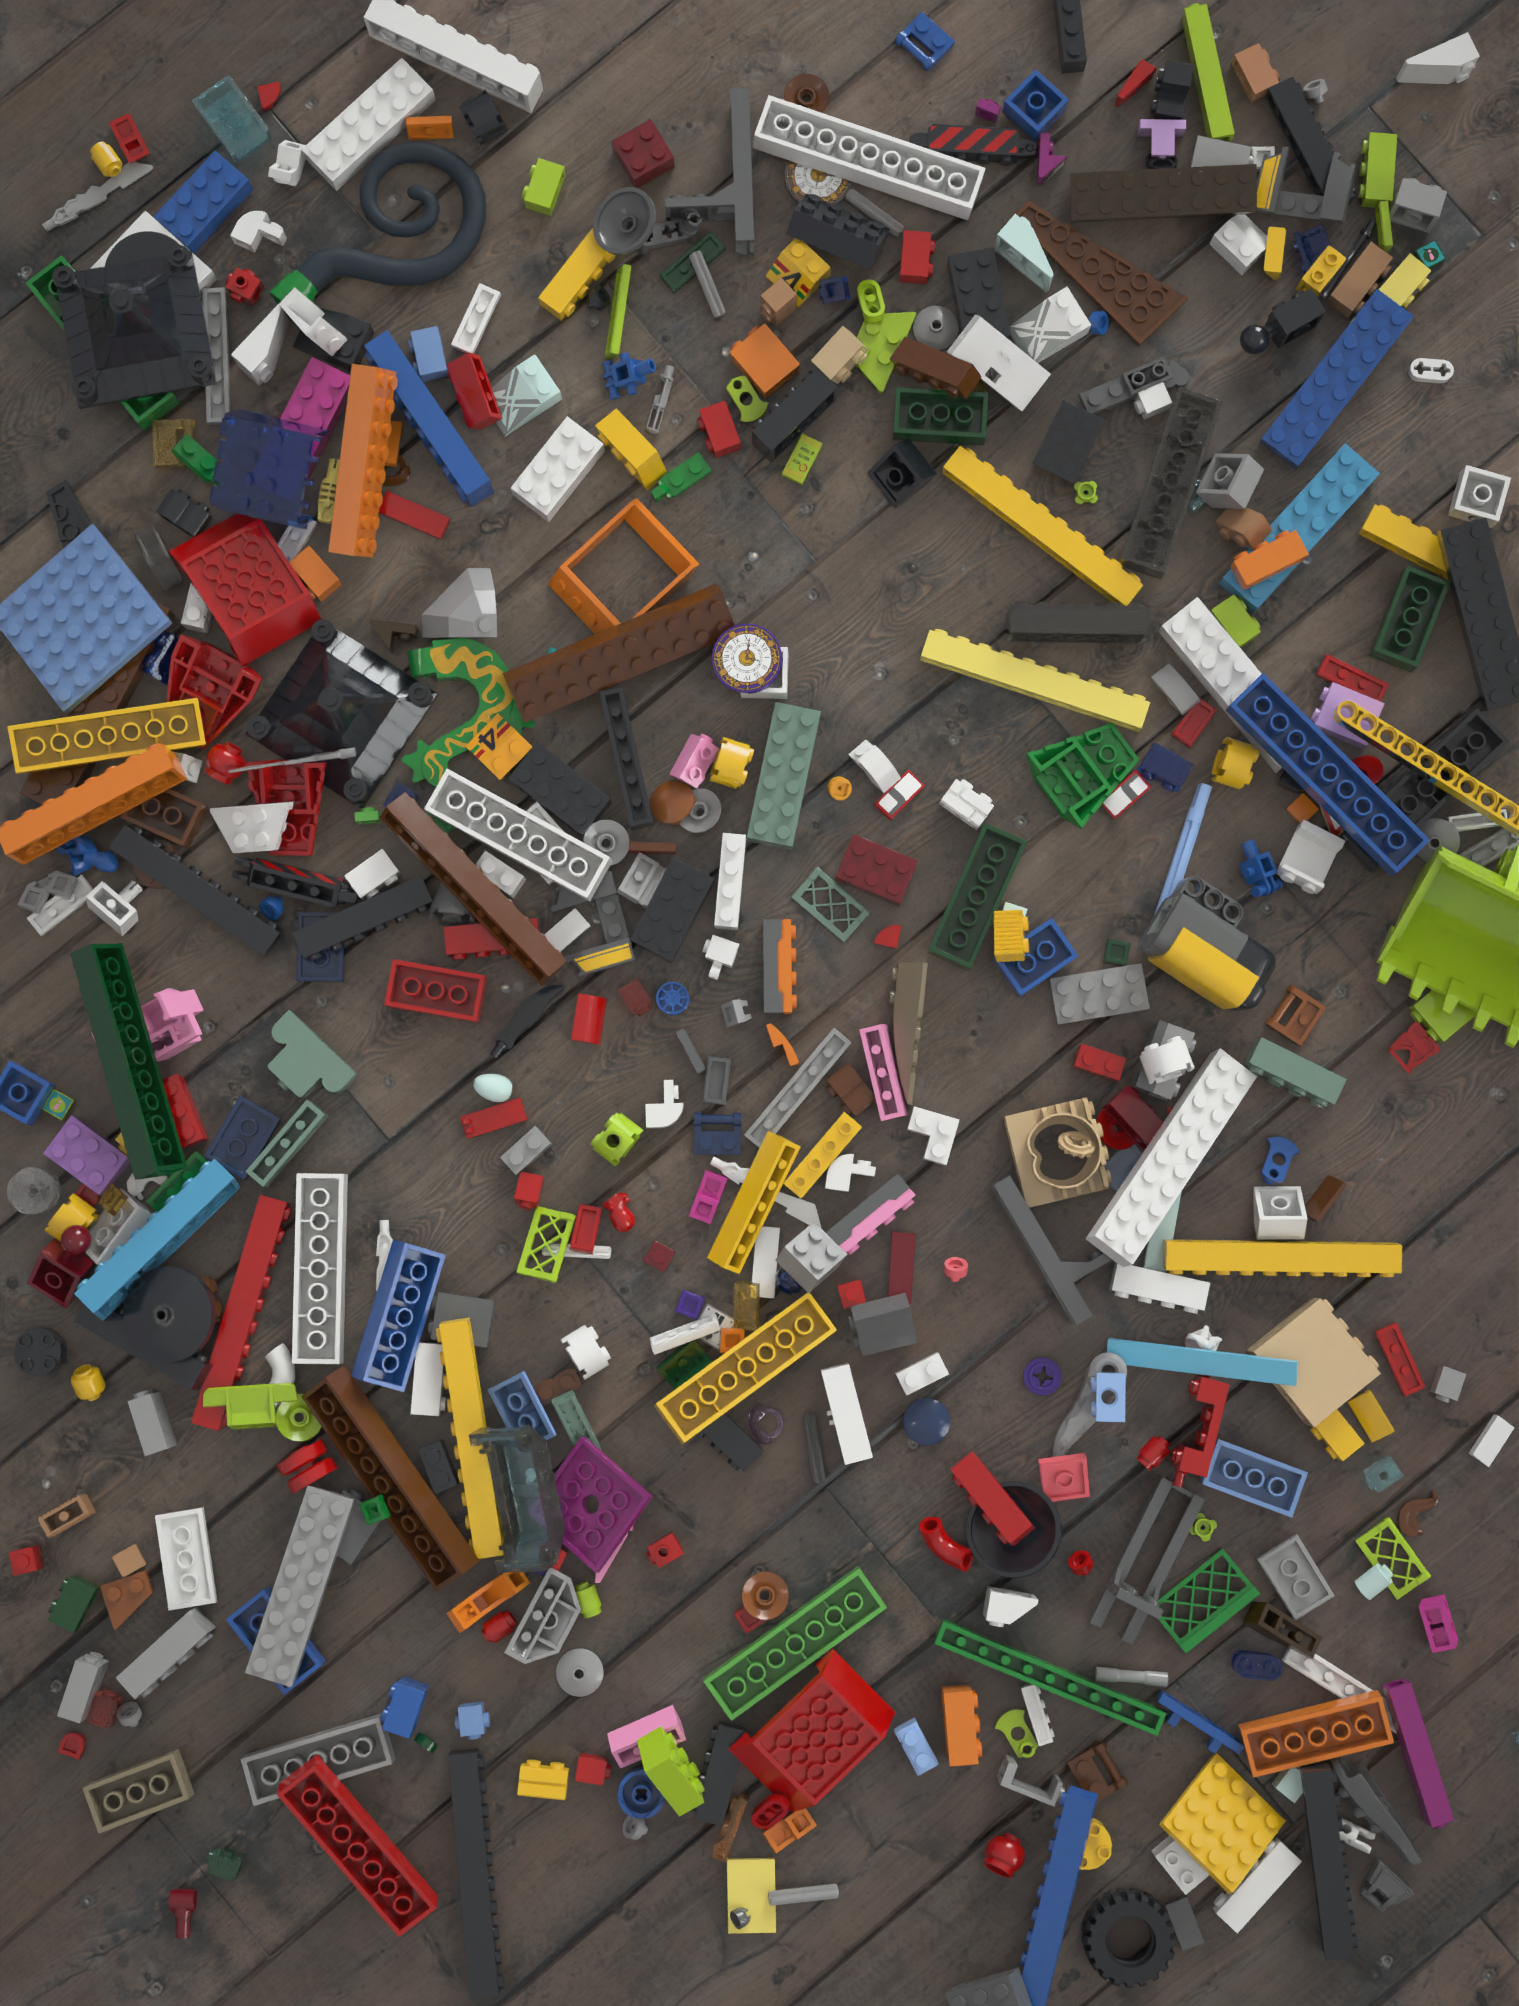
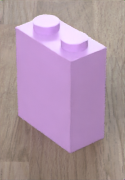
M1332 682L1328 688H1323L1319 700H1322L1319 709L1315 708L1311 721L1324 734L1363 750L1368 743L1337 724L1333 719V711L1341 702L1352 701L1379 718L1385 703ZM1341 708V715L1345 718H1350V711L1346 708ZM1362 720L1360 722L1361 728L1369 731L1370 724Z

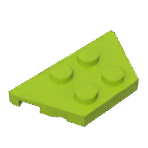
M916 312L886 313L883 319L878 322H869L864 319L857 338L869 351L866 353L868 355L866 360L859 366L856 364L855 367L861 370L862 375L867 380L869 379L881 395H883L895 367L890 357L903 338L908 337L917 315Z

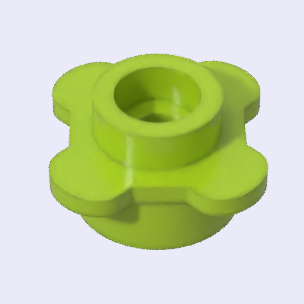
M1094 481L1077 482L1074 486L1077 493L1075 502L1080 505L1083 502L1096 503L1098 500L1096 495L1097 484Z
M1198 1513L1189 1532L1192 1535L1201 1537L1202 1541H1209L1213 1529L1217 1527V1523L1215 1520L1205 1518L1204 1514Z

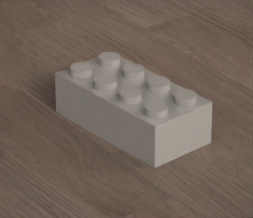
M195 1607L144 1651L116 1679L134 1699L140 1695L145 1698L160 1685L157 1682L159 1679L161 1681L165 1680L178 1669L175 1664L181 1665L195 1653L193 1650L195 1646L198 1649L213 1637L211 1632L216 1627L198 1607Z

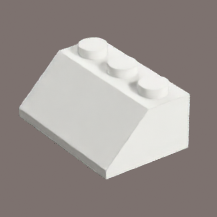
M120 1188L89 1229L92 1243L85 1253L97 1265L107 1262L113 1256L112 1253L118 1246H124L136 1229H142L148 1223L147 1219L153 1212Z

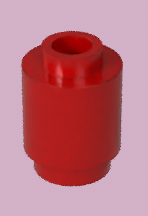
M1152 1436L1140 1449L1136 1459L1151 1471L1153 1467L1157 1468L1171 1452L1168 1449L1170 1444L1162 1436L1158 1438Z
M509 1610L501 1611L482 1624L484 1629L481 1632L487 1642L492 1641L496 1644L514 1632V1628L518 1626V1623Z

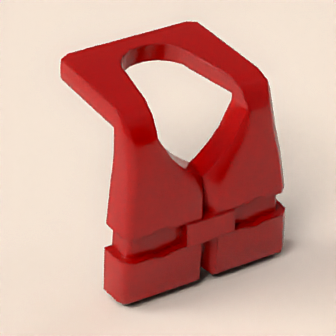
M1414 1022L1408 1027L1409 1030L1403 1032L1388 1048L1407 1073H1411L1413 1068L1428 1060L1429 1056H1433L1440 1051V1047L1431 1037H1427V1032L1418 1022ZM1395 1050H1410V1059L1407 1065L1399 1058Z

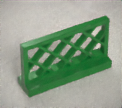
M1221 1549L1158 1600L1159 1605L1163 1602L1174 1603L1172 1618L1161 1616L1158 1620L1186 1654L1260 1595V1593L1226 1551ZM1220 1556H1223L1228 1562V1573L1214 1572V1561ZM1211 1564V1571L1204 1570ZM1231 1567L1237 1574H1230ZM1199 1573L1210 1574L1209 1588L1195 1586L1196 1576ZM1213 1574L1227 1576L1226 1590L1212 1589ZM1230 1576L1241 1578L1246 1586L1239 1592L1229 1591ZM1193 1579L1192 1586L1186 1585ZM1182 1587L1192 1589L1191 1603L1177 1601V1591ZM1195 1589L1209 1591L1208 1605L1193 1603ZM1212 1591L1226 1593L1225 1603L1221 1607L1210 1605ZM1229 1593H1230V1594H1236V1595H1234L1231 1599L1228 1600V1594H1229ZM1174 1594V1601L1167 1600ZM1176 1604L1190 1606L1189 1620L1175 1618ZM1193 1606L1207 1608L1206 1619L1202 1622L1193 1621ZM1210 1608L1217 1609L1211 1615H1209ZM1165 1620H1172L1171 1627ZM1175 1621L1189 1623L1188 1633L1181 1639L1174 1632ZM1191 1623L1198 1624L1191 1630Z

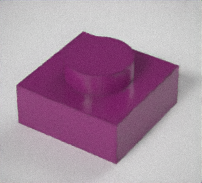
M980 98L976 106L975 115L996 123L1001 106L991 99L984 100Z

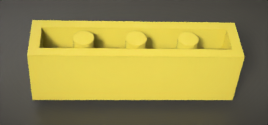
M1410 253L1379 290L1401 307L1407 308L1415 298L1412 294L1416 289L1421 291L1430 281L1427 279V276L1431 270Z

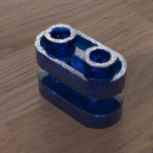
M1238 1650L1231 1657L1233 1670L1244 1678L1274 1681L1283 1672L1281 1662L1270 1653Z

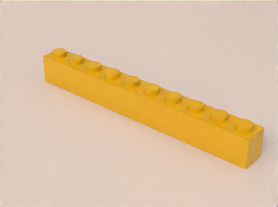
M958 447L943 466L942 474L1122 611H1125L1143 586L1140 583L1141 579L1133 573L1128 574L1122 569L1123 566L1117 560L1107 558L1103 555L1104 551L1097 545L1092 546L1086 542L1083 534L1078 531L1073 532L1067 527L1068 524L1060 517L1055 518L1049 514L1050 511L1046 506L1032 501L1031 496L1025 490L1015 488L1013 482L1008 477L998 475L994 472V467L988 462L984 461L982 463L976 458L977 455L971 449Z
M1163 1239V1268L1169 1270V1274H1183V1270H1192V1274L1206 1275L1207 1271H1216L1217 1275H1230V1271H1239V1275H1254V1271H1263V1275L1276 1276L1277 1272H1286L1288 1276H1300L1301 1272H1310V1276H1324V1272H1333V1276L1346 1277L1347 1273H1356L1358 1277H1371V1273H1380V1277H1394V1273H1402V1245L1391 1242Z
M470 1317L442 1321L439 1324V1328L436 1329L438 1343L442 1342L443 1352H440L441 1365L446 1367L447 1375L443 1376L445 1389H449L450 1398L447 1399L449 1413L453 1412L454 1422H451L452 1436L457 1438L454 1452L456 1460L460 1459L461 1468L458 1469L459 1482L464 1484L465 1492L461 1493L463 1506H467L468 1515H465L467 1530L471 1529L472 1538L469 1539V1546L478 1559L502 1556L506 1549Z

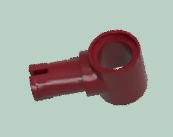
M171 1889L169 1910L173 1911V1916L176 1919V1938L190 1937V1916L193 1915L197 1905L196 1889Z

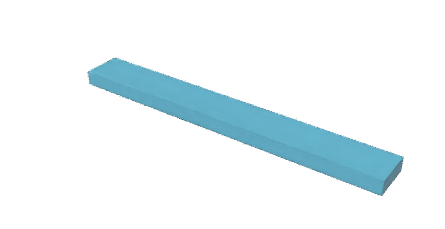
M1114 1338L1108 1339L1107 1352L1117 1354L1129 1366L1290 1386L1297 1385L1299 1361Z

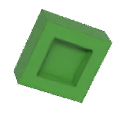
M361 808V812H355V822L358 825L382 823L380 819L381 814L379 811H375V808Z

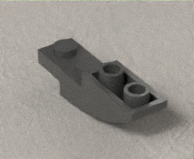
M1162 357L1125 372L1117 379L1080 393L1078 398L1083 409L1092 414L1104 410L1107 412L1135 399L1140 391L1162 382H1168L1173 379V375L1165 358Z

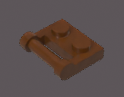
M1104 1741L1096 1743L1066 1761L1081 1788L1099 1794L1097 1802L1128 1784L1125 1776H1121L1106 1750L1107 1745ZM1096 1754L1099 1755L1113 1779V1782L1108 1785L1091 1758Z

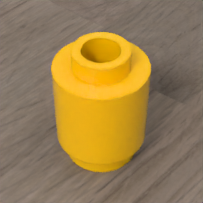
M98 142L91 148V158L105 177H115L121 172L123 163L110 145L105 142Z

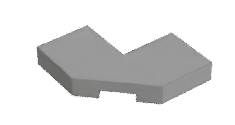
M56 870L38 882L34 881L27 884L17 906L21 909L40 914L49 894L69 900L79 879Z

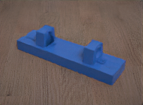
M1160 1689L1156 1696L1157 1701L1171 1710L1166 1718L1168 1724L1175 1727L1180 1719L1184 1718L1211 1736L1206 1746L1213 1753L1216 1754L1222 1744L1238 1754L1241 1753L1244 1748L1241 1740Z

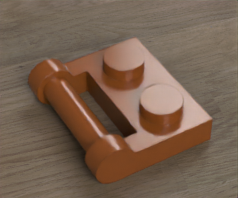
M1289 985L1286 990L1288 993L1272 1017H1268L1265 1025L1300 1047L1326 1007L1297 987ZM1298 998L1301 1002L1284 1027L1279 1022L1294 999Z

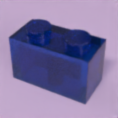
M1153 742L1137 770L1141 771V775L1150 781L1155 779L1162 783L1161 787L1169 792H1178L1194 764Z

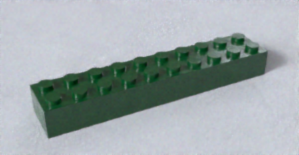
M123 943L90 944L70 953L135 1180L167 1176L187 1168Z

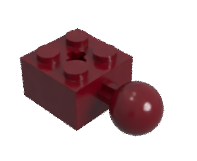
M72 1225L63 1231L61 1242L54 1238L40 1252L26 1284L64 1308H67L77 1298L74 1294L77 1291V1286L84 1279L88 1278L95 1263L83 1255L92 1243V1236L89 1230L81 1225Z

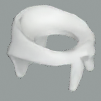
M1205 1325L1203 1329L1188 1333L1185 1339V1346L1216 1351L1222 1339L1212 1336L1209 1332V1327Z

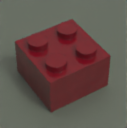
M651 119L611 141L613 153L634 188L643 186L675 167L674 156Z

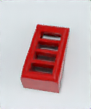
M1143 59L1140 60L1117 95L1115 105L1120 107L1154 77L1156 67Z

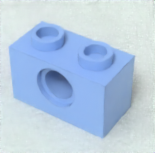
M1096 1372V1377H1092V1392H1096V1401L1091 1402V1416H1096V1421L1125 1422V1373ZM1106 1390L1113 1391L1115 1394V1400L1110 1404L1104 1403L1101 1399L1102 1393Z

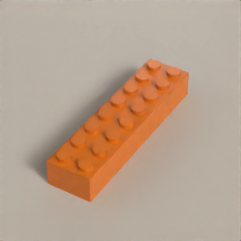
M352 364L328 552L373 558V553L376 551V530L380 524L378 513L383 501L381 490L386 477L384 467L385 460H387L389 454L387 443L392 431L390 420L395 407L393 396L398 384L397 372Z
M162 743L153 744L142 754L128 757L126 762L121 765L107 768L105 773L100 776L86 779L81 786L67 789L60 797L46 800L39 808L25 811L18 819L4 822L0 827V844L5 855L21 865H25L187 780L188 778L177 755Z

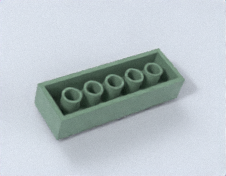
M775 702L747 834L748 842L793 850L821 711Z

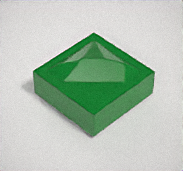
M382 1494L359 1503L368 1526L391 1517Z

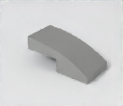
M1167 664L1151 677L1152 682L1167 696L1168 702L1181 715L1200 702L1192 688L1170 664Z

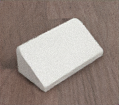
M1494 1414L1468 1454L1489 1467L1514 1427L1500 1416Z

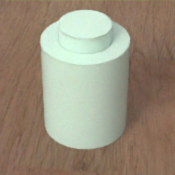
M1377 1563L1355 1580V1584L1360 1592L1368 1600H1371L1393 1583L1391 1579L1393 1574L1386 1565L1381 1566Z

